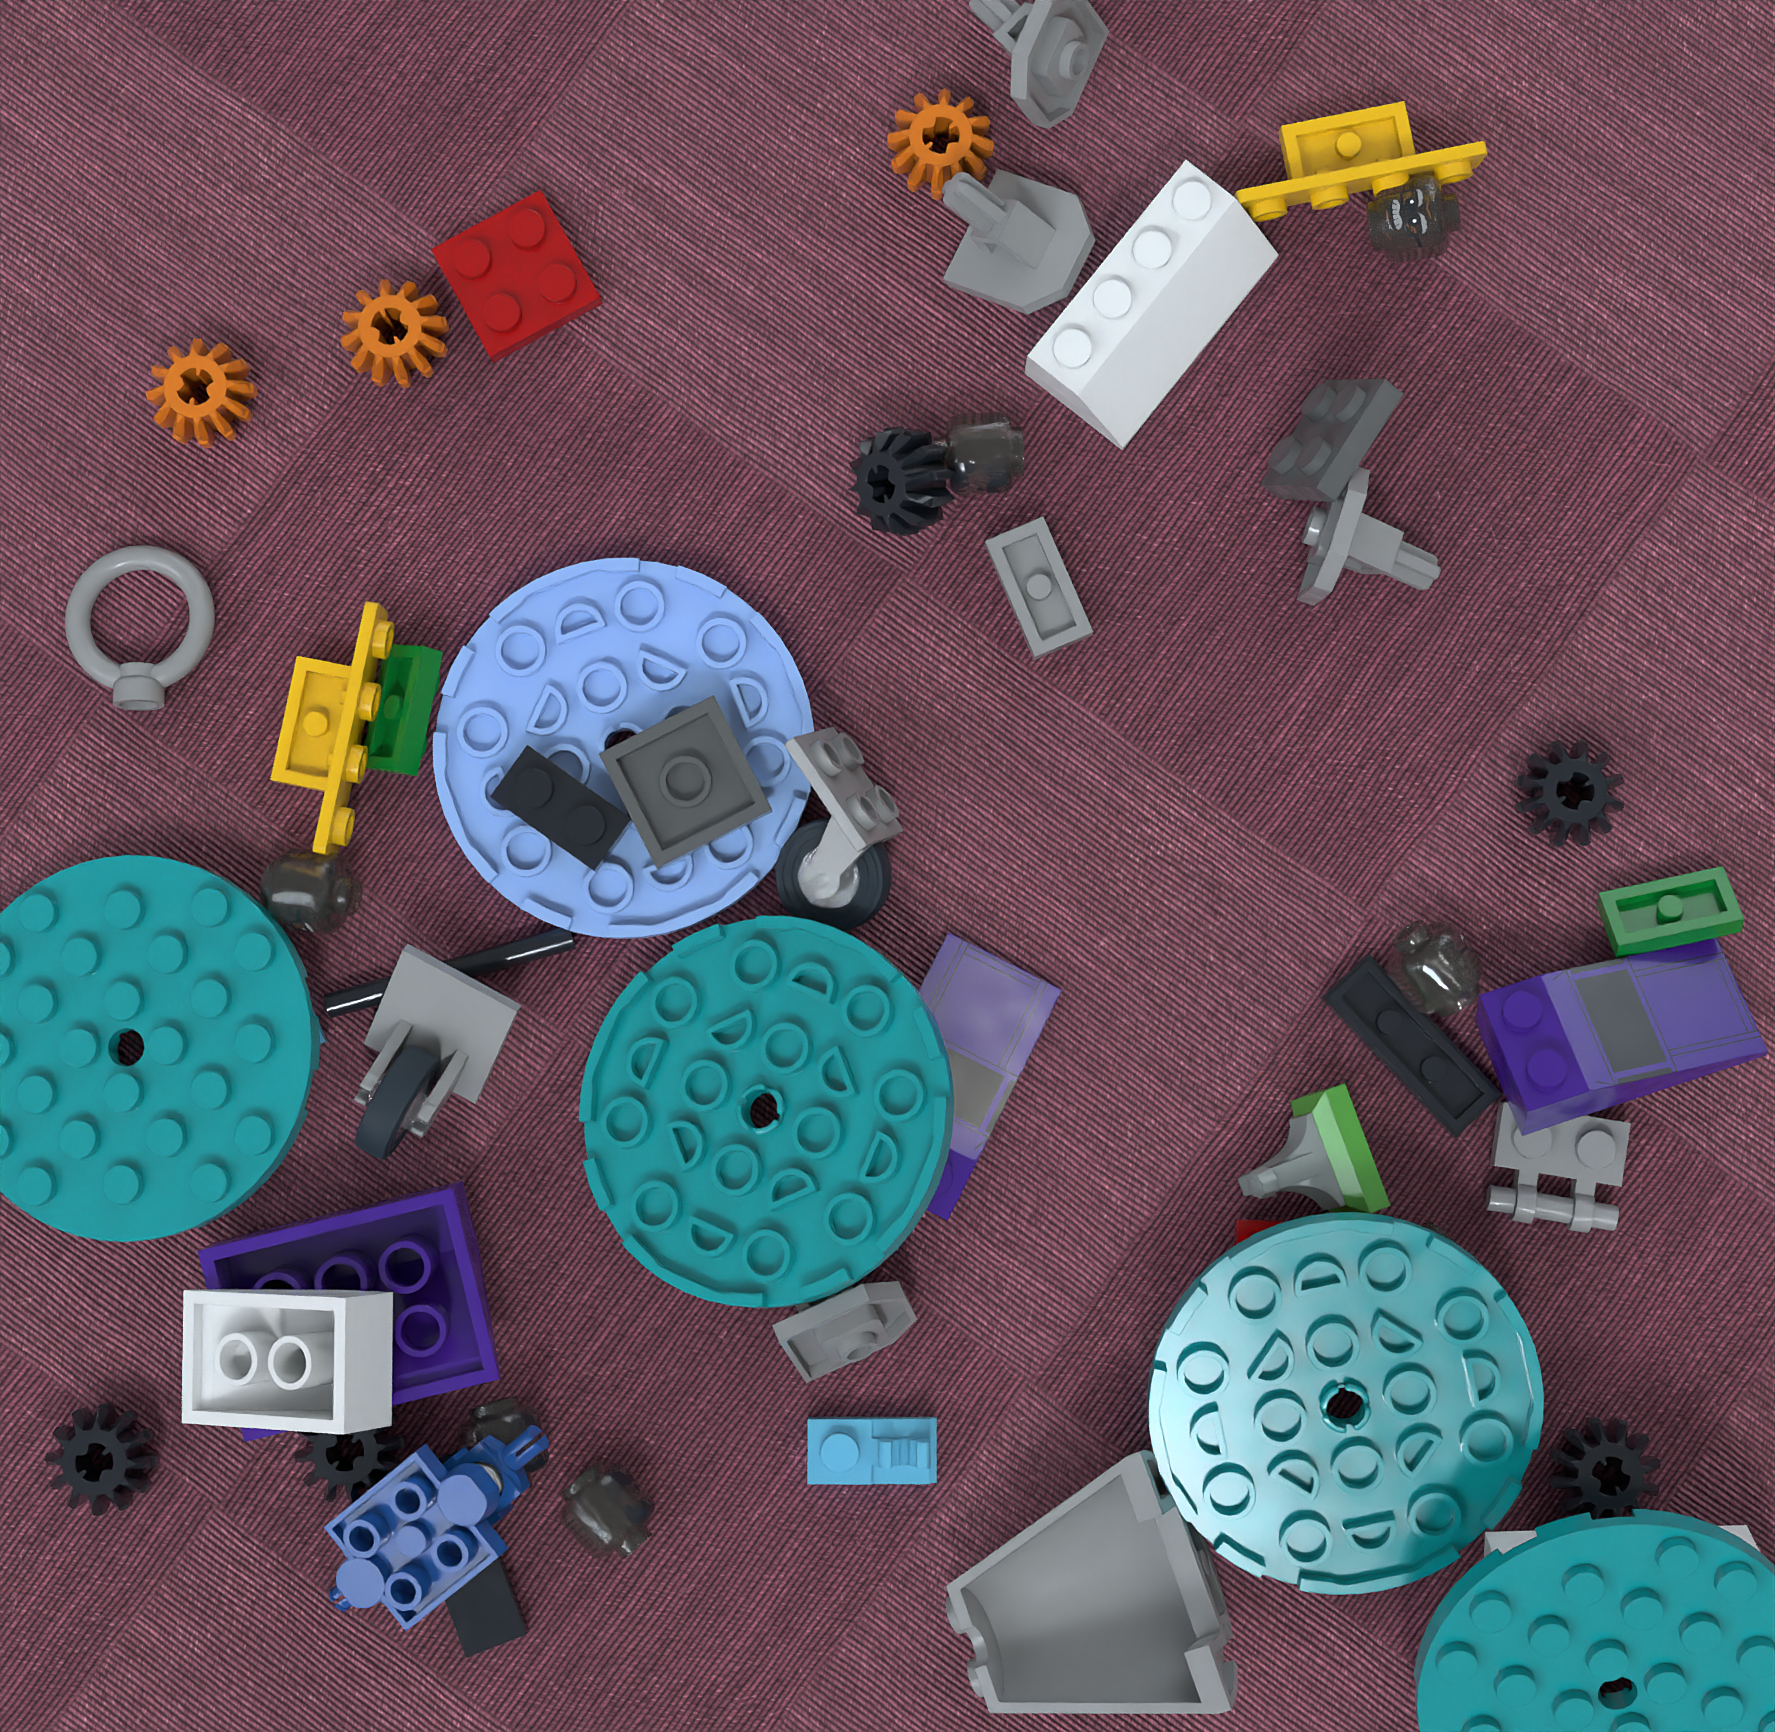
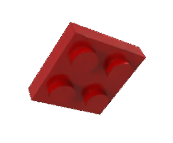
M541 190L431 249L493 363L603 304L601 297Z

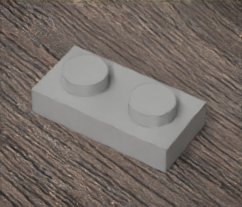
M1040 517L985 541L984 546L1034 660L1093 635L1091 625L1044 517Z

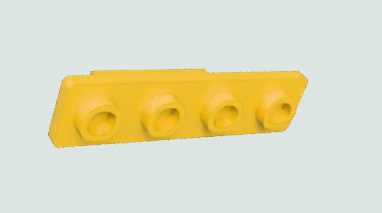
M1405 101L1282 125L1278 134L1288 180L1236 191L1234 197L1254 222L1268 221L1287 214V206L1311 202L1312 209L1314 210L1327 209L1348 202L1350 200L1348 194L1372 189L1374 197L1392 196L1407 191L1411 181L1434 177L1436 185L1460 182L1473 176L1472 169L1477 168L1488 153L1485 141L1415 154Z
M365 602L352 666L302 656L296 657L270 780L277 783L324 792L313 852L331 858L337 857L339 845L347 846L351 839L355 810L347 808L352 783L360 784L362 782L368 760V747L361 745L366 721L373 722L375 720L381 699V685L374 683L379 658L386 660L389 657L393 644L394 623L387 621L388 611L379 603Z

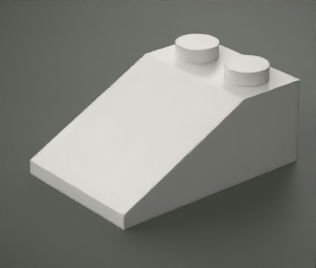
M184 1290L182 1423L329 1434H350L392 1426L393 1292L356 1290Z

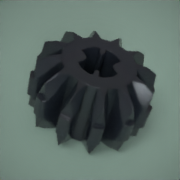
M903 426L885 428L883 432H877L876 436L859 442L861 457L849 463L857 475V482L847 490L859 494L861 500L856 514L870 517L872 530L884 533L891 532L892 534L899 533L900 536L918 534L919 530H924L927 526H933L936 522L944 520L942 506L955 499L946 488V481L956 472L944 468L942 462L947 448L937 444L933 445L931 432L920 429H904Z
M1560 740L1549 743L1547 745L1548 760L1537 753L1529 755L1525 760L1528 769L1534 776L1520 775L1514 780V787L1520 791L1531 793V798L1524 799L1514 805L1515 812L1517 814H1524L1534 810L1538 817L1527 828V831L1532 836L1541 833L1548 826H1551L1549 842L1552 847L1558 848L1563 846L1569 834L1577 847L1589 845L1591 843L1590 828L1601 835L1609 833L1613 828L1610 819L1604 812L1617 813L1624 808V801L1618 797L1608 795V790L1624 783L1622 775L1613 774L1605 778L1601 772L1611 760L1610 755L1602 752L1588 762V742L1583 740L1573 744L1569 755ZM1573 781L1576 786L1572 789V792L1580 790L1581 801L1565 807L1561 802L1566 799V796L1558 798L1556 794L1557 787Z
M105 1402L98 1405L94 1416L84 1407L72 1412L73 1427L61 1425L55 1428L52 1435L56 1442L64 1449L46 1453L44 1460L47 1464L62 1466L63 1471L62 1474L50 1480L49 1487L56 1490L70 1485L73 1488L67 1499V1507L75 1509L89 1498V1507L94 1516H101L108 1511L111 1502L120 1511L132 1506L134 1503L132 1490L144 1493L151 1488L152 1481L141 1469L158 1465L160 1456L153 1452H142L141 1445L151 1441L155 1437V1432L151 1428L136 1434L132 1431L138 1418L136 1411L132 1409L125 1411L116 1420L113 1404ZM105 1446L106 1449L102 1454L111 1453L114 1464L112 1467L101 1472L99 1469L103 1464L100 1462L94 1465L92 1451Z
M392 1410V1424H394L398 1419V1415ZM387 1427L351 1433L354 1435L351 1442L355 1443L361 1440L364 1447V1453L355 1458L352 1464L347 1462L350 1454L342 1457L337 1448L338 1443L348 1438V1434L297 1431L303 1439L313 1443V1446L297 1450L294 1453V1458L296 1462L300 1463L314 1461L316 1469L307 1473L303 1478L304 1483L308 1487L316 1484L324 1477L328 1480L324 1490V1499L333 1502L341 1494L345 1485L347 1498L350 1504H352L366 1493L365 1485L368 1489H371L385 1477L382 1472L389 1474L402 1463L399 1458L387 1452L404 1447L407 1444V1438L402 1434L387 1436L385 1431Z
M1595 1416L1587 1417L1585 1423L1586 1438L1575 1429L1567 1427L1563 1431V1436L1572 1446L1569 1453L1567 1454L1560 1449H1551L1549 1452V1458L1560 1465H1564L1565 1470L1555 1472L1547 1478L1548 1484L1552 1488L1567 1489L1558 1503L1564 1511L1570 1513L1581 1507L1580 1514L1590 1512L1592 1520L1600 1519L1602 1514L1604 1519L1623 1517L1622 1507L1631 1514L1632 1509H1644V1506L1636 1499L1640 1492L1649 1496H1657L1659 1494V1486L1644 1479V1474L1655 1472L1661 1467L1658 1458L1646 1455L1641 1456L1650 1442L1645 1434L1638 1432L1627 1437L1628 1423L1618 1418H1614L1605 1431V1427L1599 1418ZM1597 1462L1604 1466L1608 1464L1616 1469L1615 1476L1611 1482L1605 1479L1600 1481L1592 1476V1470Z

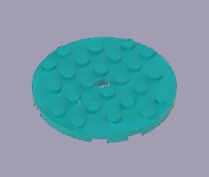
M123 855L95 859L61 870L32 886L0 913V1192L13 1204L33 1218L55 1229L79 1237L116 1242L158 1240L194 1228L203 1227L219 1219L246 1201L270 1178L295 1143L309 1110L305 1109L310 1094L314 1070H319L320 1032L319 1017L314 1016L310 993L305 979L309 978L295 946L280 924L265 907L231 881L209 870L161 857ZM134 1029L143 1039L144 1052L138 1062L128 1066L119 1062L121 1059L118 1054V1044L121 1039L119 1035Z
M763 915L756 916V919L744 920L724 926L715 924L673 944V951L660 959L647 972L640 971L619 995L606 1015L588 1057L581 1086L579 1121L584 1123L588 1159L583 1161L598 1208L600 1211L606 1212L614 1228L624 1240L622 1242L623 1246L646 1269L664 1282L701 1299L730 1306L765 1309L804 1304L837 1293L858 1282L879 1267L900 1247L927 1210L940 1183L953 1133L954 1090L949 1057L938 1025L918 990L899 968L865 942L834 927L790 916ZM770 1093L777 1102V1113L780 1116L778 1120L774 1119L770 1125L759 1129L751 1120V1105L761 1094Z
M1360 1212L1325 1213L1283 1222L1252 1235L1213 1261L1185 1291L1167 1319L1155 1348L1147 1388V1419L1153 1453L1158 1462V1470L1169 1494L1172 1493L1183 1518L1187 1522L1190 1521L1197 1531L1214 1545L1217 1553L1237 1567L1258 1578H1261L1263 1574L1279 1581L1296 1584L1300 1591L1330 1595L1363 1594L1399 1587L1429 1576L1461 1557L1459 1551L1476 1539L1487 1527L1493 1530L1523 1488L1520 1482L1530 1462L1533 1449H1538L1543 1423L1544 1391L1535 1345L1523 1318L1508 1293L1493 1274L1459 1245L1428 1228L1398 1218ZM1339 1388H1345L1346 1391L1355 1392L1362 1397L1359 1411L1349 1418L1339 1419L1331 1416L1326 1411L1329 1400L1339 1392Z
M1632 1509L1631 1517L1592 1520L1590 1512L1562 1518L1536 1527V1537L1512 1548L1504 1554L1498 1548L1474 1565L1451 1588L1427 1625L1418 1649L1414 1667L1416 1683L1415 1714L1420 1732H1775V1565L1760 1551L1740 1537L1717 1525L1677 1513ZM1621 1677L1631 1680L1632 1690L1626 1687L1619 1692L1606 1693L1604 1698L1600 1694V1686L1605 1681H1614Z

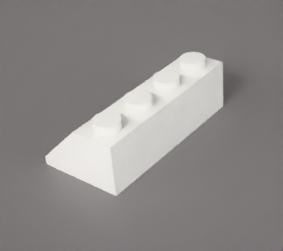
M1185 160L1027 355L1025 374L1123 450L1275 262L1279 254L1241 204H1239L1238 200L1189 161Z

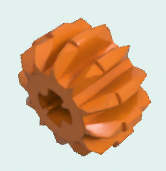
M946 88L939 91L938 104L930 105L927 97L922 93L914 96L916 114L908 110L899 109L895 114V123L900 130L889 133L887 136V147L897 152L891 160L893 172L895 174L910 172L907 188L911 192L919 190L926 181L931 183V198L936 201L942 198L941 189L945 181L951 180L957 172H966L974 179L982 180L986 175L987 167L981 159L993 156L994 142L983 137L990 129L989 118L981 115L971 117L974 101L970 96L962 99L956 107L950 106V91L946 90ZM935 137H948L946 153L939 154L933 152Z
M381 279L378 285L380 297L372 300L368 292L358 290L356 298L364 308L363 311L346 310L343 312V321L354 330L340 338L341 345L346 351L356 352L350 362L352 367L359 374L371 370V379L375 385L383 387L394 372L398 384L402 388H409L412 381L410 370L416 367L426 378L432 377L434 370L426 359L427 355L434 357L446 356L447 347L436 337L449 331V324L445 317L434 315L439 307V303L432 294L418 298V288L414 282L407 280L396 295L389 280ZM401 323L407 331L406 336L401 341L397 336H394L395 344L389 345L383 337L385 330L390 327L395 332V324Z
M193 338L190 344L189 356H185L176 346L168 347V357L174 364L169 369L162 365L151 366V374L163 385L146 391L147 400L153 405L161 406L153 417L155 422L163 429L173 427L172 437L181 444H186L195 435L199 445L203 448H211L214 443L216 430L228 441L235 440L237 437L236 430L230 425L233 419L237 418L243 422H250L253 417V413L240 402L251 400L258 395L257 388L253 383L243 381L250 372L248 364L242 358L231 360L232 351L224 343H218L209 352L207 345L202 339ZM205 383L208 386L206 390L210 398L206 402L199 404L195 389Z

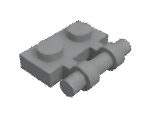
M1499 1102L1490 1165L1515 1169L1512 1188L1489 1185L1485 1201L1486 1210L1507 1213L1511 1221L1528 1224L1532 1223L1533 1218L1566 1223L1568 1230L1588 1233L1591 1227L1615 1231L1618 1223L1619 1208L1617 1205L1595 1202L1596 1183L1622 1187L1631 1123L1582 1116L1522 1136L1509 1104ZM1539 1173L1570 1178L1569 1198L1538 1193L1537 1182Z

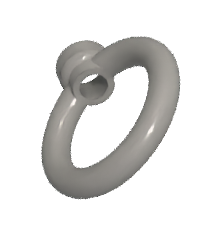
M150 545L120 548L96 560L75 583L65 611V632L74 658L90 677L100 684L113 689L112 705L125 710L147 711L163 708L165 706L164 688L178 682L196 667L209 647L215 625L213 597L206 580L199 570L181 555L168 549ZM149 570L169 577L181 588L189 606V625L179 647L169 657L157 664L130 662L119 665L108 659L97 647L91 631L92 609L101 591L117 577L133 571Z

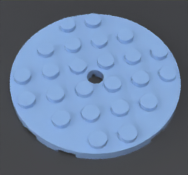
M605 558L581 562L558 569L517 590L489 613L490 617L477 630L466 647L462 646L450 668L441 691L443 696L437 716L436 732H433V768L443 813L453 836L480 875L504 897L520 907V909L547 923L584 935L612 939L648 938L693 927L720 914L752 891L774 868L784 844L798 829L810 795L811 784L784 744L795 736L815 732L811 706L802 677L783 641L765 618L744 600L728 590L725 585L704 574L680 565L676 567L658 562L640 561L639 558ZM714 695L773 812L660 870L656 868L637 828L632 823L596 873L490 796L528 745L630 817L599 753L607 750L608 742L618 732L630 731L638 734Z

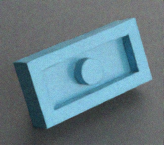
M808 1417L807 1484L937 1483V1417Z

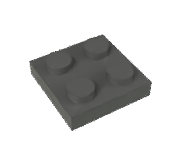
M1386 379L1326 380L1325 383L1318 385L1304 401L1301 409L1304 416L1291 436L1284 438L1272 451L1268 460L1270 469L1260 485L1279 499L1336 502L1404 393Z
M714 695L599 753L658 870L773 812Z

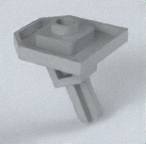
M971 0L969 2L970 10L993 32L994 38L1012 59L1010 96L1033 125L1049 129L1071 116L1110 32L1089 1L1035 0L1034 4L1024 2L1020 5L1015 0Z
M997 169L988 189L966 172H957L951 180L945 181L941 189L942 194H944V205L970 224L943 277V280L949 287L1027 315L1069 295L1096 241L1084 205L1077 195Z
M1357 467L1336 502H1326L1323 509L1314 506L1311 510L1302 536V543L1311 547L1306 561L1308 562L1296 600L1315 606L1332 592L1342 568L1361 574H1385L1418 590L1429 589L1433 580L1438 579L1441 569L1437 566L1438 559L1435 555L1402 541L1403 531L1361 513L1367 496L1370 470Z
M899 1281L866 1283L854 1288L850 1285L832 1295L796 1305L798 1314L772 1325L780 1345L804 1381L808 1383L849 1363L860 1361L875 1351L893 1344L917 1320V1317Z

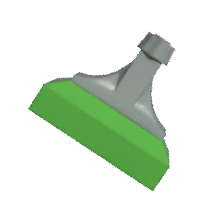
M1345 1083L1290 1101L1294 1118L1289 1120V1135L1284 1147L1269 1161L1238 1178L1244 1196L1253 1195L1259 1199L1275 1196L1277 1191L1295 1192L1308 1196L1323 1211L1329 1210L1330 1213L1360 1212L1372 1214L1391 1206Z

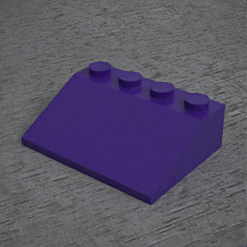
M463 1181L216 1241L198 1250L207 1289L393 1292L392 1406L501 1378L479 1246ZM241 1427L244 1442L288 1432L287 1430Z

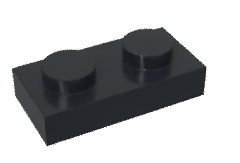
M528 745L490 796L596 873L633 823L629 816Z

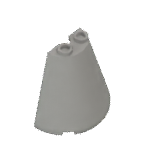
M1143 1450L1126 1456L946 1586L949 1596L946 1598L945 1605L949 1622L958 1635L967 1633L972 1642L975 1658H971L967 1662L968 1677L975 1694L980 1698L984 1697L989 1713L1220 1714L1230 1711L1234 1707L1238 1691V1668L1234 1660L1224 1662L1223 1647L1228 1643L1229 1639L1234 1637L1220 1580L1204 1536L1197 1531L1190 1521L1187 1522L1183 1518L1172 1493H1168L1165 1484L1161 1480L1157 1466L1158 1462L1154 1453Z

